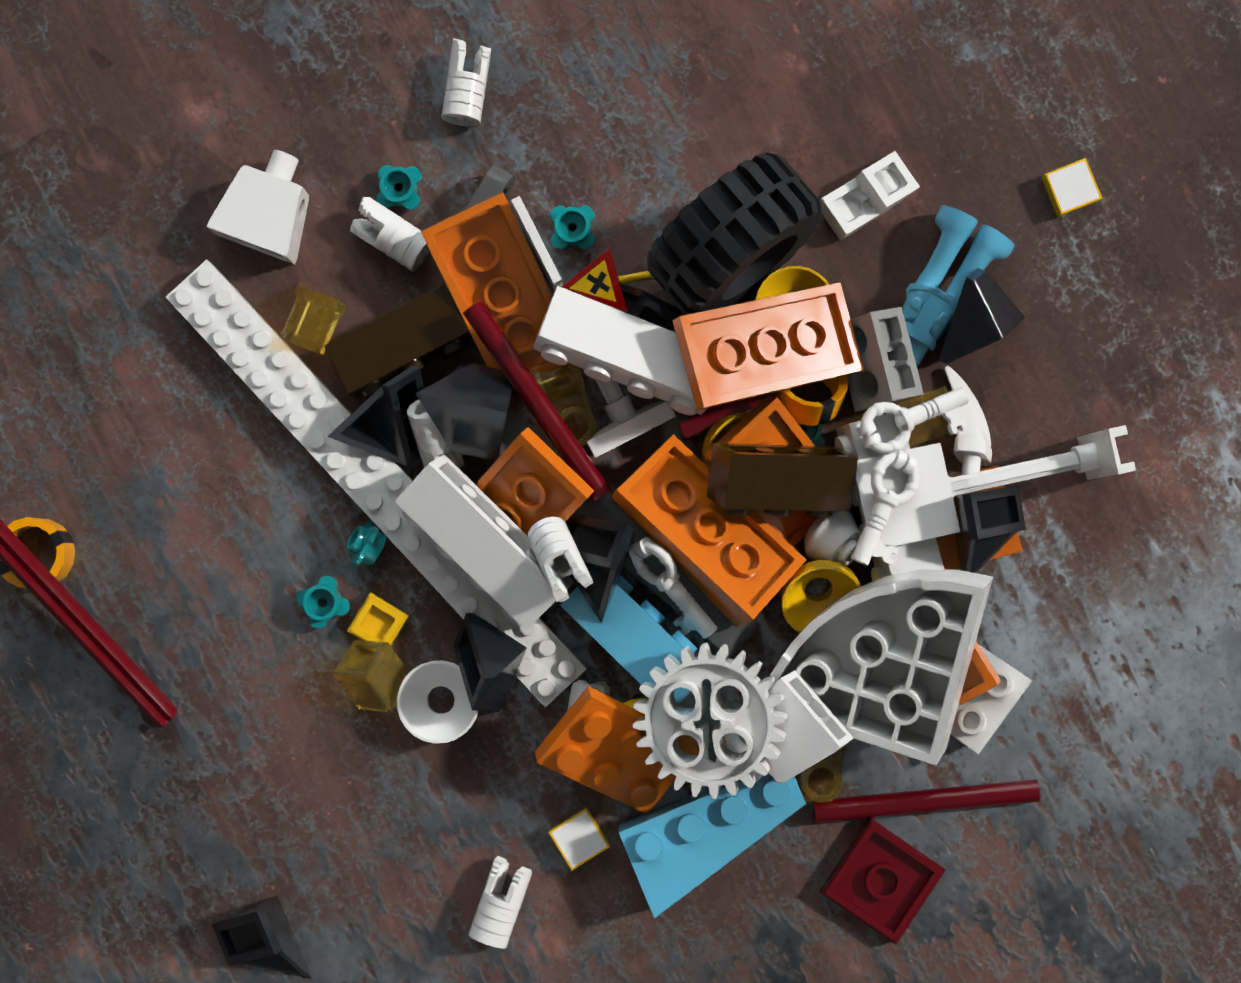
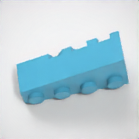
M768 772L752 788L747 787L739 779V789L736 795L731 796L725 785H722L716 799H712L707 787L702 789L697 797H692V794L652 810L648 814H643L619 824V835L653 917L656 918L803 807L806 802L795 776L783 784H779Z

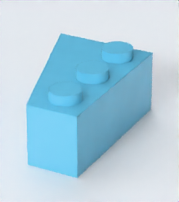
M621 575L602 623L577 587L560 606L641 685L644 682L656 684L649 673L655 666L668 672L663 659L669 654L676 657L681 663V650L684 647L689 646L693 653L698 649L679 630L671 636L660 625L665 620V617L647 600L641 605L636 603L628 595L634 587ZM681 687L674 690V698L678 705L687 698L691 691Z

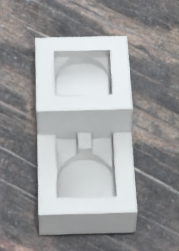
M896 151L862 170L853 180L821 198L824 218L841 241L920 188V186Z

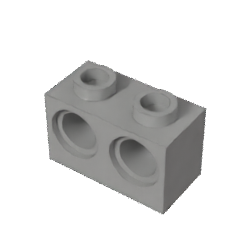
M902 307L869 312L852 318L851 323L864 367L863 371L847 375L855 412L866 410L876 402L895 403L923 395Z

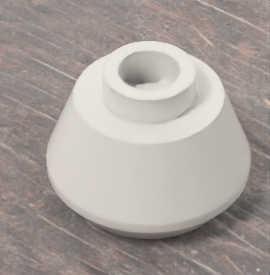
M833 511L831 517H819L810 527L804 538L805 554L813 560H831L845 566L852 563L854 560L851 559V556L861 536V532L851 512Z

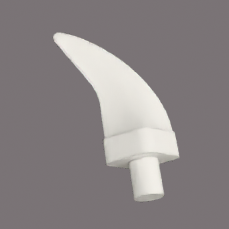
M947 365L945 371L952 390L962 387L969 398V403L960 407V417L965 419L968 429L960 431L959 427L957 428L958 433L955 437L953 452L958 461L962 463L961 475L980 472V466L991 465L992 449L989 428L984 413L973 392L965 381Z

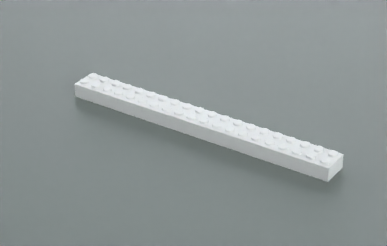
M206 259L166 296L170 303L463 619L466 613H475L527 647L516 677L544 707H547L587 669L584 663L541 617L527 631L520 624L516 625L510 622L502 614L500 605L488 593L479 591L470 583L467 577L468 573L455 561L441 555L435 547V541L422 528L414 527L404 518L402 509L394 501L409 486L413 479L398 463L327 437L352 413L210 261Z

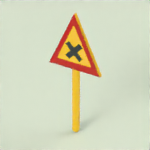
M609 248L565 283L562 288L622 312H627L620 285L654 278L649 271L618 276Z

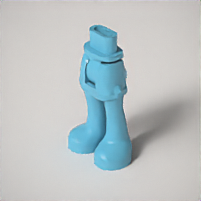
M942 205L939 208L935 218V223L941 231L938 244L917 281L910 283L905 290L907 298L902 311L917 366H919L927 350L934 351L936 342L950 328L966 277L977 268L984 270L993 260H1005L1015 247V244L998 230L988 225H981L968 254L946 292L938 288L960 249L978 224L977 219L973 216L946 205Z

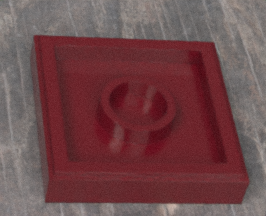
M868 818L819 891L822 895L896 945L946 869L874 819Z

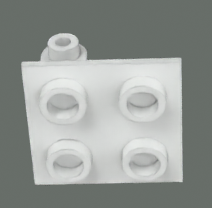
M979 645L1001 681L997 686L958 706L951 730V735L956 740L977 754H980L1032 682L1031 679L981 645Z

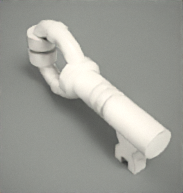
M960 387L909 409L900 407L892 402H876L863 414L860 427L856 429L859 436H863L861 441L864 448L870 447L878 453L890 454L896 449L901 450L909 441L911 431L914 430L916 425L936 416L942 415L948 421L947 428L950 435L958 433L957 427H959L960 431L968 429L965 419L960 417V407L968 404L969 398L965 389ZM883 413L894 415L895 424L900 430L897 439L891 440L889 443H882L879 433L874 434L873 432L877 430L873 419Z
M896 449L892 453L884 455L873 466L871 487L874 492L873 498L875 503L870 513L871 516L868 517L866 527H864L851 556L852 560L868 566L871 557L874 556L880 557V561L886 564H893L894 560L890 558L891 553L897 555L899 549L887 544L885 546L879 539L892 509L907 503L918 492L920 481L917 459ZM889 465L908 474V483L905 485V490L900 494L883 488L882 476Z
M648 537L630 546L629 555L637 574L650 584L656 585L660 592H666L670 599L675 602V605L679 607V610L683 611L684 615L677 617L673 622L676 627L680 626L682 628L680 632L686 635L691 630H697L703 639L712 635L718 627L679 581L680 575L677 572L675 561L670 552H667ZM652 554L659 558L660 563L665 566L666 571L660 575L655 574L644 563L643 559Z

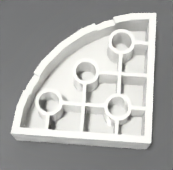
M915 570L885 576L852 590L823 610L792 641L770 674V677L774 676L775 681L768 689V692L781 677L796 671L854 739L937 765L947 749L993 577L961 570Z

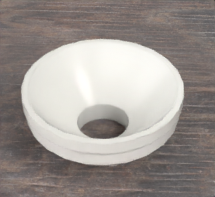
M444 660L426 662L414 668L404 678L397 696V710L405 728L413 736L429 743H447L461 737L472 727L479 712L471 709L459 665ZM435 687H446L454 694V706L449 712L438 713L430 707L428 697Z

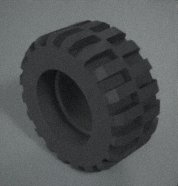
M769 152L758 154L752 160H745L738 164L731 172L728 171L719 177L718 181L700 192L695 200L687 204L678 213L679 215L672 222L668 223L662 230V235L656 238L652 244V250L648 252V271L684 315L735 305L746 295L760 287L761 283L771 273L788 262L800 247L807 243L811 234L816 232L820 222L823 220L822 202L781 155Z

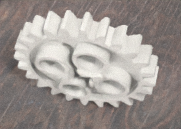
M703 643L700 646L697 657H695L690 647L686 646L681 650V663L676 657L669 654L663 659L668 672L655 666L649 673L656 684L644 682L639 688L649 699L638 700L633 707L645 714V717H641L633 723V728L646 731V735L636 745L637 747H651L653 752L648 756L645 763L648 765L660 761L663 767L658 774V778L661 780L670 773L676 776L674 782V789L676 791L687 781L691 783L692 797H697L702 787L708 786L712 799H716L722 785H725L731 796H734L739 789V779L747 787L752 788L756 782L753 770L764 776L768 774L770 766L763 757L777 760L781 753L771 742H784L787 735L786 732L775 727V725L785 722L788 717L787 713L774 710V707L782 702L784 696L778 693L769 694L768 689L775 681V678L771 676L762 680L759 679L757 674L762 666L760 661L753 664L750 668L744 666L746 652L743 650L733 660L728 658V646L726 644L720 647L717 655H712L708 643ZM704 679H708L711 682L710 716L714 720H720L712 732L714 751L717 756V761L714 762L709 759L708 754L710 742L709 723L700 721L708 708L706 692L703 686ZM729 685L739 689L743 696V704L735 707L726 704L720 695L721 687ZM680 687L690 690L695 696V707L688 709L678 705L674 698V690ZM736 733L742 736L746 741L747 750L741 753L732 752L724 743V735ZM690 735L695 738L700 748L699 753L691 755L683 752L678 745V736Z

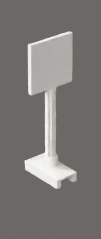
M520 196L512 199V211L549 284L555 291L557 286H563L562 279ZM611 379L609 382L596 380L607 402L604 408L612 423L586 439V442L596 458L676 416L669 406V402L664 400L636 410L630 397L623 395L616 381Z
M1126 425L1077 437L1079 445L1072 447L1070 452L957 477H949L947 474L941 443L903 450V452L917 459L920 481L919 489L907 503L892 509L879 540L885 546L887 544L895 547L961 532L953 500L956 495L1075 470L1077 473L1085 472L1087 480L1136 471L1135 462L1121 464L1115 437L1128 434ZM884 455L861 459L857 463L855 485L865 527L875 503L873 498L874 492L871 487L872 468ZM889 465L882 476L883 488L900 494L905 490V485L908 483V474Z

